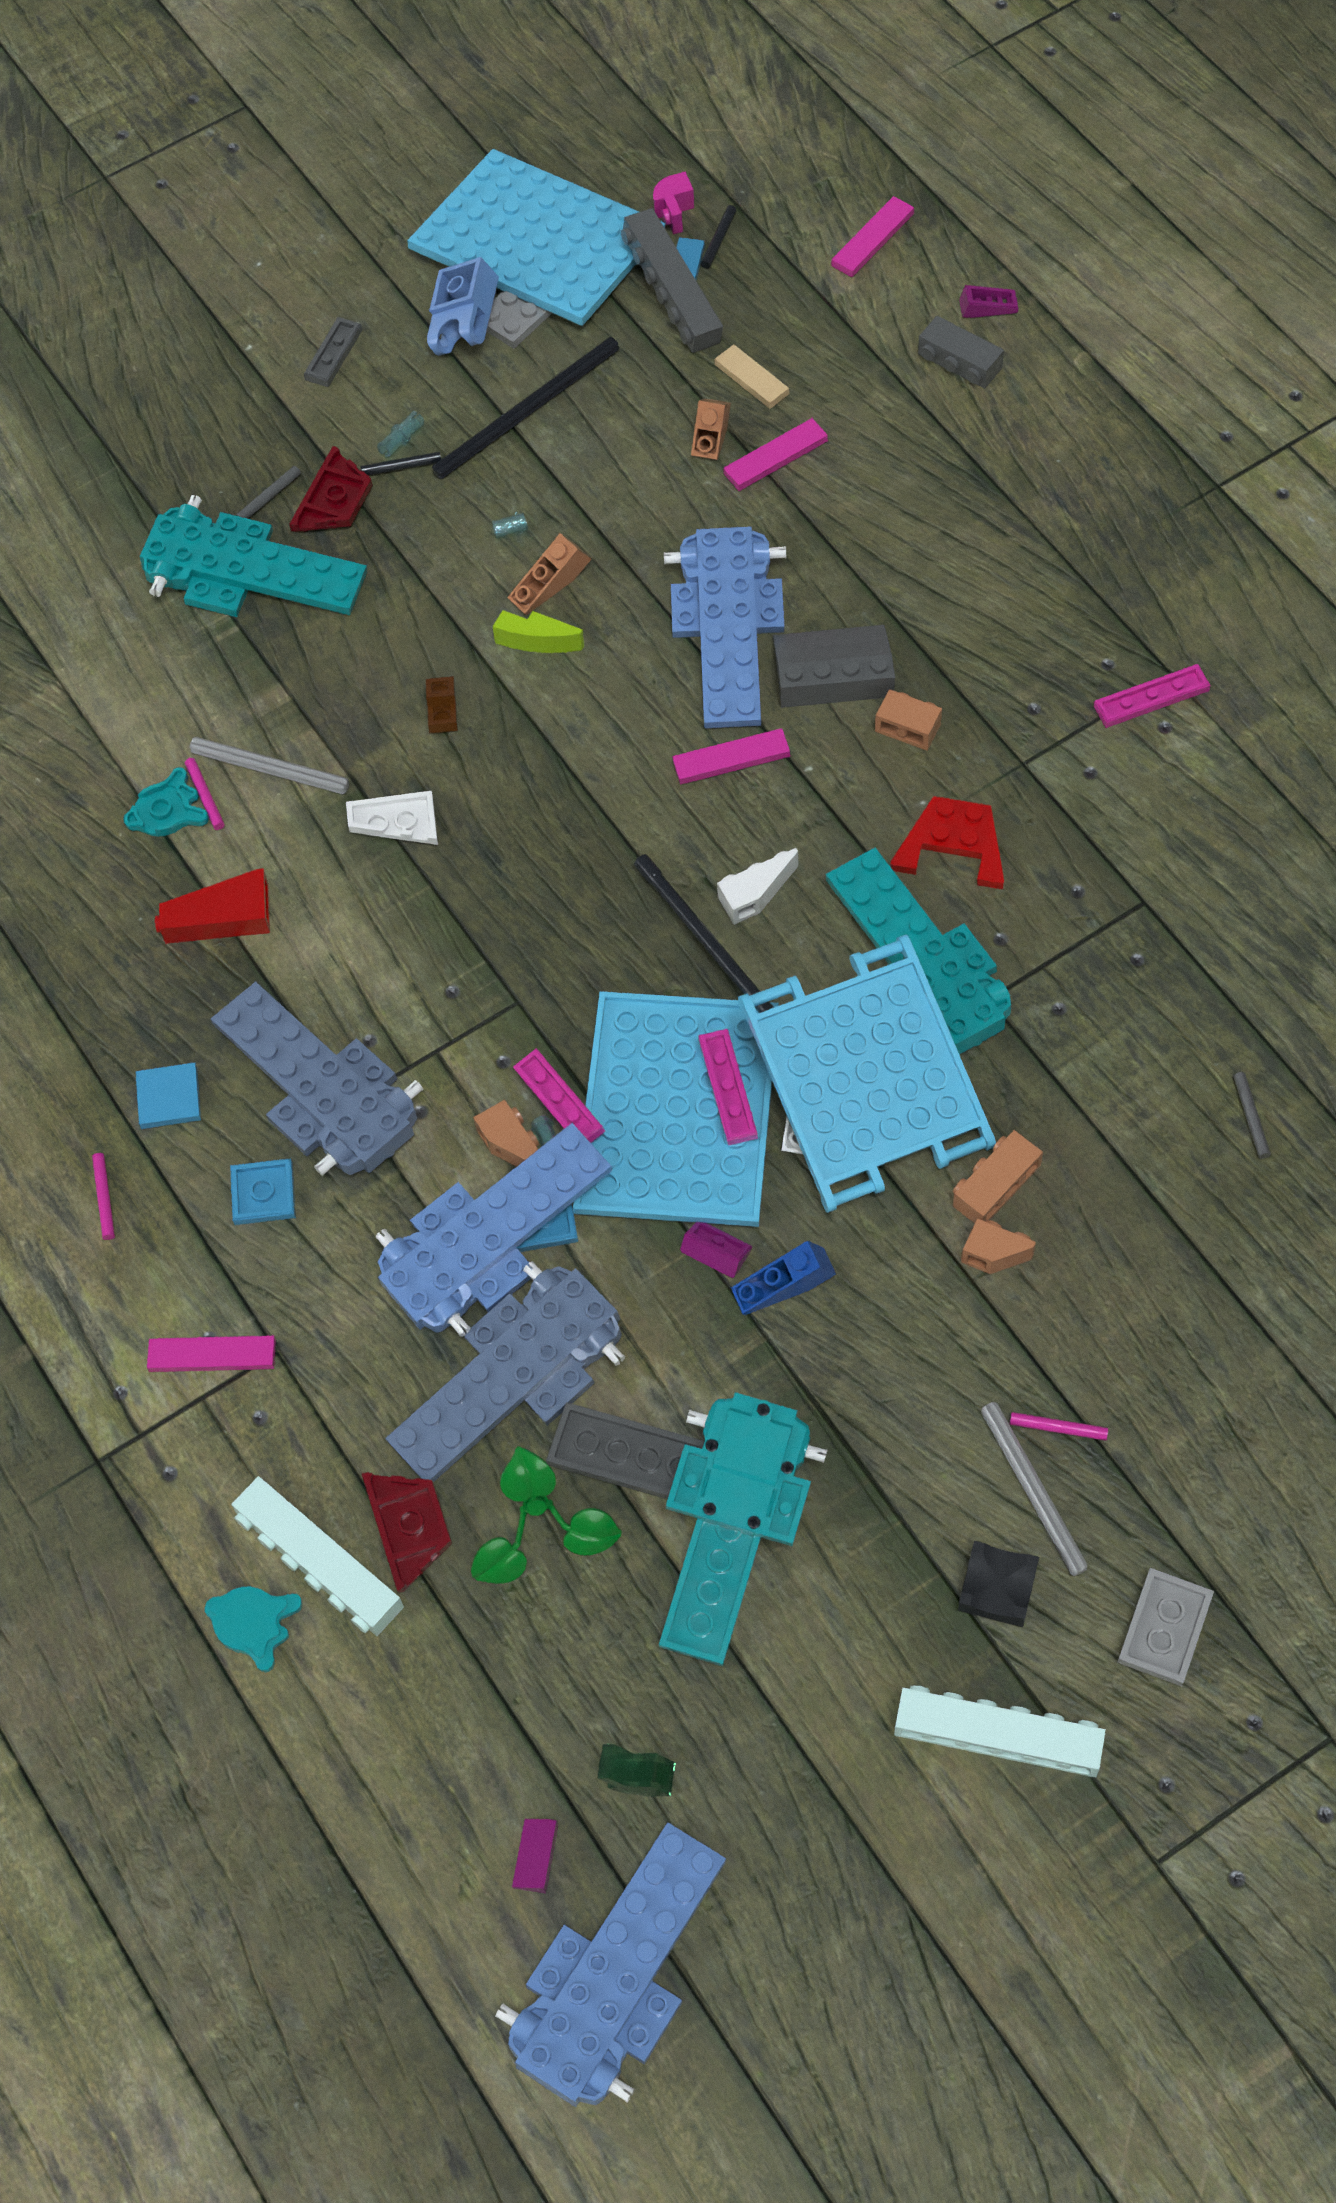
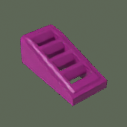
M965 285L959 300L963 318L1017 313L1019 310L1016 292L1012 289Z

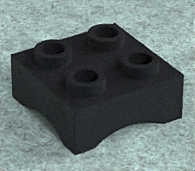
M974 1541L958 1611L1023 1627L1039 1557L1009 1552L986 1543Z

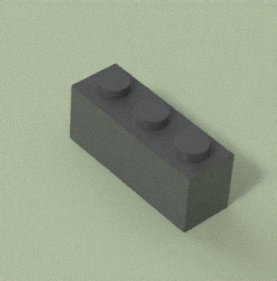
M936 316L919 335V355L984 389L1003 368L1004 350L939 316Z

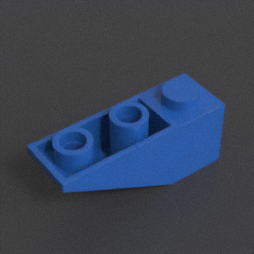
M807 1240L734 1285L731 1289L742 1314L747 1315L807 1292L833 1277L836 1273L825 1249Z

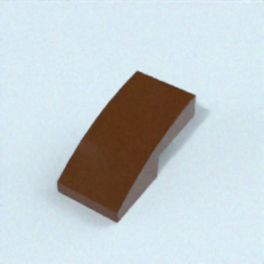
M454 676L426 679L429 733L458 731Z

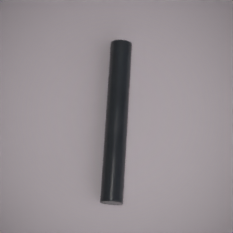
M732 205L727 206L701 261L703 268L709 269L733 220L737 210Z
M439 451L362 465L360 468L361 471L369 476L435 464L441 460Z

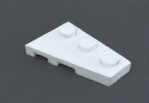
M432 791L346 802L348 827L352 833L438 845Z

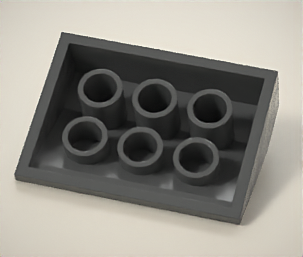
M885 625L773 635L781 708L885 698L889 689L894 691L895 674Z

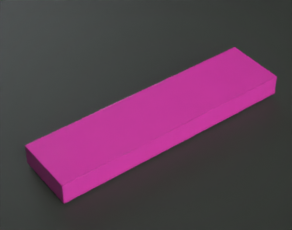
M893 196L831 259V266L853 277L914 214V207Z
M811 418L723 468V474L738 491H741L828 441V435Z
M1195 664L1095 700L1093 707L1105 728L1208 692L1210 690V683L1200 666Z
M781 728L672 756V762L681 785L790 757V749Z
M728 1029L698 1035L728 1146L758 1139V1133Z
M537 1048L513 1066L519 1076L564 1129L573 1123L590 1143L605 1132L603 1126Z
M275 1336L149 1339L147 1369L149 1372L274 1369L276 1339Z

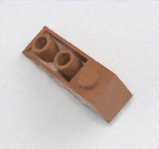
M559 533L507 598L524 614L528 615L573 582L590 562L591 558L574 542Z
M505 1100L473 1117L476 1131L491 1154L517 1167L538 1150L539 1142L531 1130L526 1132L522 1126L524 1121L516 1107L511 1109Z

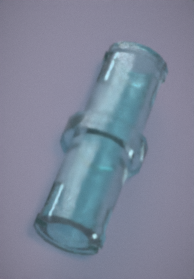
M412 411L400 424H395L391 428V433L377 444L379 452L383 454L387 450L384 456L387 458L392 456L402 444L405 445L410 441L412 434L424 425L423 417L419 414L414 418L417 412Z

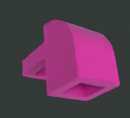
M686 172L665 177L657 183L653 191L654 211L658 218L662 217L665 225L670 226L673 234L683 232L682 212L694 208V191Z

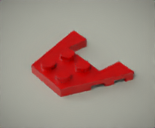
M933 796L891 860L890 867L892 870L916 875L922 849L981 859L977 885L1003 890L1004 876L991 805Z

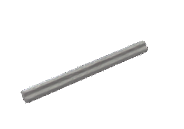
M193 737L189 746L194 754L336 793L345 794L349 788V780L346 777L207 739Z
M991 1402L982 1408L984 1419L1070 1574L1076 1576L1087 1570V1563L998 1403Z

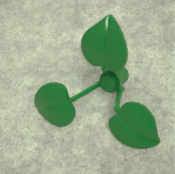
M517 1446L500 1477V1488L503 1494L509 1499L522 1502L523 1504L520 1507V1518L515 1542L511 1545L506 1538L497 1537L483 1544L472 1561V1578L481 1582L503 1584L514 1581L523 1574L527 1559L525 1554L517 1549L521 1545L526 1515L528 1513L533 1516H539L546 1509H549L562 1529L568 1531L563 1538L564 1546L569 1551L578 1555H594L605 1551L620 1538L622 1530L608 1513L596 1508H586L578 1511L572 1516L570 1524H567L555 1508L553 1500L548 1499L547 1496L554 1490L556 1485L553 1469L535 1453Z

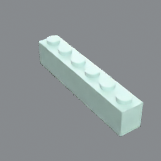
M259 1476L231 1504L237 1514L234 1519L247 1531L253 1528L260 1534L257 1539L269 1551L276 1548L283 1554L280 1559L292 1571L295 1572L299 1568L307 1576L304 1580L315 1591L319 1592L322 1588L329 1594L330 1597L327 1600L341 1613L346 1609L354 1617L351 1621L362 1632L366 1633L370 1630L374 1635L378 1636L404 1608L399 1596Z
M913 1685L910 1686V1689L902 1688L894 1736L1097 1777L1106 1729L1098 1728V1724L1094 1722L1080 1720L1078 1724L1064 1721L1063 1716L1046 1713L1043 1717L1030 1714L1031 1711L1029 1709L1012 1706L1009 1710L997 1707L995 1702L984 1699L977 1700V1703L963 1700V1696L956 1693L946 1692L943 1696L932 1694L928 1688Z

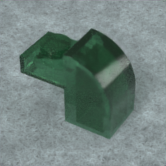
M603 1744L597 1778L607 1782V1788L621 1793L648 1797L671 1796L676 1762L657 1753L634 1754L615 1744Z

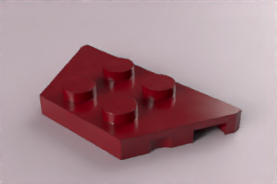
M332 446L290 521L291 531L350 527L373 486L371 478L365 472L358 470L357 465L353 461L345 459L336 446Z
M365 1472L362 1473V1477L397 1591L402 1593L452 1544L451 1536L432 1480L420 1478L406 1479L403 1476L391 1475V1477L379 1476Z

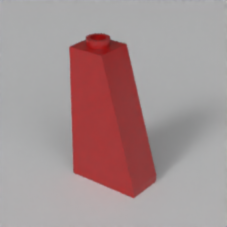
M264 868L244 873L160 903L159 915L155 916L156 932L162 934L165 944L270 933L269 883Z

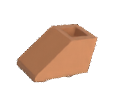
M706 398L699 400L691 451L692 456L718 460L727 432L730 402Z
M977 1218L963 1248L961 1263L988 1274H993L1032 1260L1036 1242L1032 1241L1024 1233H1013L1003 1229L994 1221H983Z

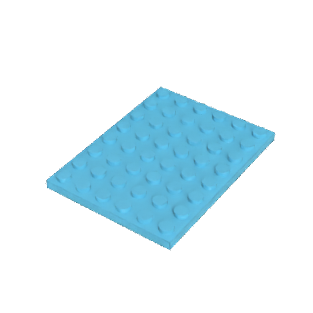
M492 149L407 240L408 249L449 267L482 257L499 276L498 289L510 292L522 300L533 303L540 308L583 326L636 265L632 250L622 240L621 230L623 229L624 217L639 211Z
M599 992L586 1107L605 1129V1132L591 1142V1144L612 1166V1171L574 1201V1214L759 1227L772 1079L738 1000ZM770 1002L774 1008L779 1006V1003ZM728 1029L758 1133V1139L729 1146L698 1040V1035Z

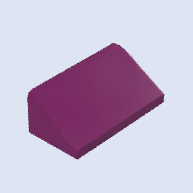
M695 1222L684 1234L680 1248L682 1253L731 1278L737 1275L752 1250L751 1245L703 1222Z
M524 1820L512 1884L513 1889L546 1894L559 1826L557 1820Z

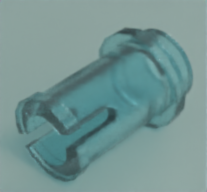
M514 512L515 515L496 521L493 520L492 525L496 538L518 531L523 533V530L528 529L524 513L518 514V512Z
M546 1115L540 1116L531 1122V1131L537 1136L542 1146L557 1135L552 1127L554 1125L553 1120L548 1119Z

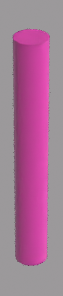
M188 758L184 764L208 813L213 828L220 830L225 826L196 760Z
M96 1153L92 1155L102 1238L104 1240H111L115 1238L105 1157L103 1153Z
M1011 1412L1010 1425L1107 1441V1427Z

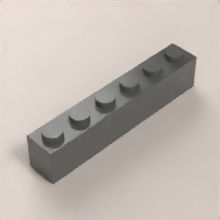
M653 208L624 217L623 229L621 230L622 240L632 250L636 264H640L647 283L652 284L655 289L659 303L664 304L667 309L669 320L677 326L682 342L688 345L692 353L719 344L721 342L723 325Z

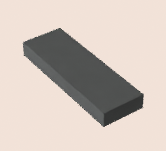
M337 317L304 372L305 380L329 387L361 334L362 325Z

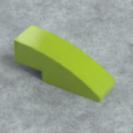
M502 610L492 626L495 643L512 649L540 653H566L580 651L584 648L582 629L534 611L526 619Z

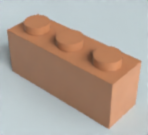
M1015 1130L1007 1138L1002 1136L994 1145V1152L987 1159L985 1157L981 1158L973 1168L974 1173L967 1180L965 1178L961 1179L953 1190V1207L973 1223L976 1222L977 1218L983 1221L990 1220L1041 1166L1043 1151Z

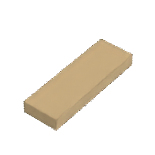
M732 345L715 358V366L769 409L789 395V388L736 345Z

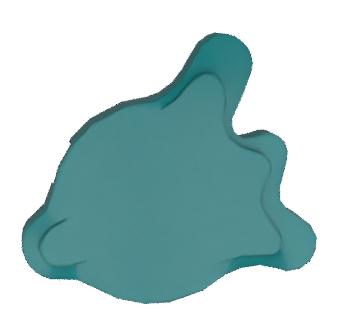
M178 767L164 781L143 789L138 794L139 799L135 806L132 805L131 809L124 815L123 820L129 830L141 831L151 836L160 837L173 834L188 825L204 826L208 823L209 817L206 810L191 806L193 802L198 800L199 795L196 789L187 785L188 775L186 770Z
M247 1586L233 1589L222 1596L210 1598L206 1602L204 1610L212 1621L214 1632L219 1641L226 1648L250 1656L261 1672H269L275 1665L274 1649L289 1638L288 1630L281 1626L280 1622L282 1619L298 1613L302 1608V1600L297 1594L272 1596L262 1589Z

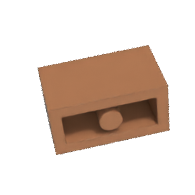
M889 689L875 715V732L928 751L941 726L942 708L937 707L931 702H923L912 698L906 693Z

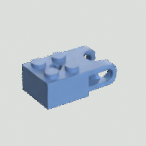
M482 257L441 269L438 272L429 310L432 318L427 335V343L437 356L450 353L455 343L461 337L470 346L481 344L485 339L499 276Z

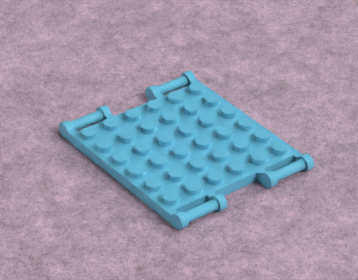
M908 935L897 937L895 942L861 954L857 952L850 955V963L858 977L805 996L798 978L792 976L780 985L750 996L747 993L738 997L740 1008L747 1018L819 1191L822 1205L827 1213L837 1210L838 1205L872 1192L878 1194L885 1191L884 1182L877 1168L879 1166L930 1147L936 1166L942 1169L949 1166L951 1161L982 1149L988 1151L993 1149L996 1144L993 1132ZM900 952L905 958L869 972L867 967L868 964ZM791 994L794 999L791 1002L758 1014L755 1006ZM978 1129L979 1138L948 1150L944 1149L942 1142ZM864 1172L867 1173L868 1181L832 1194L830 1185Z

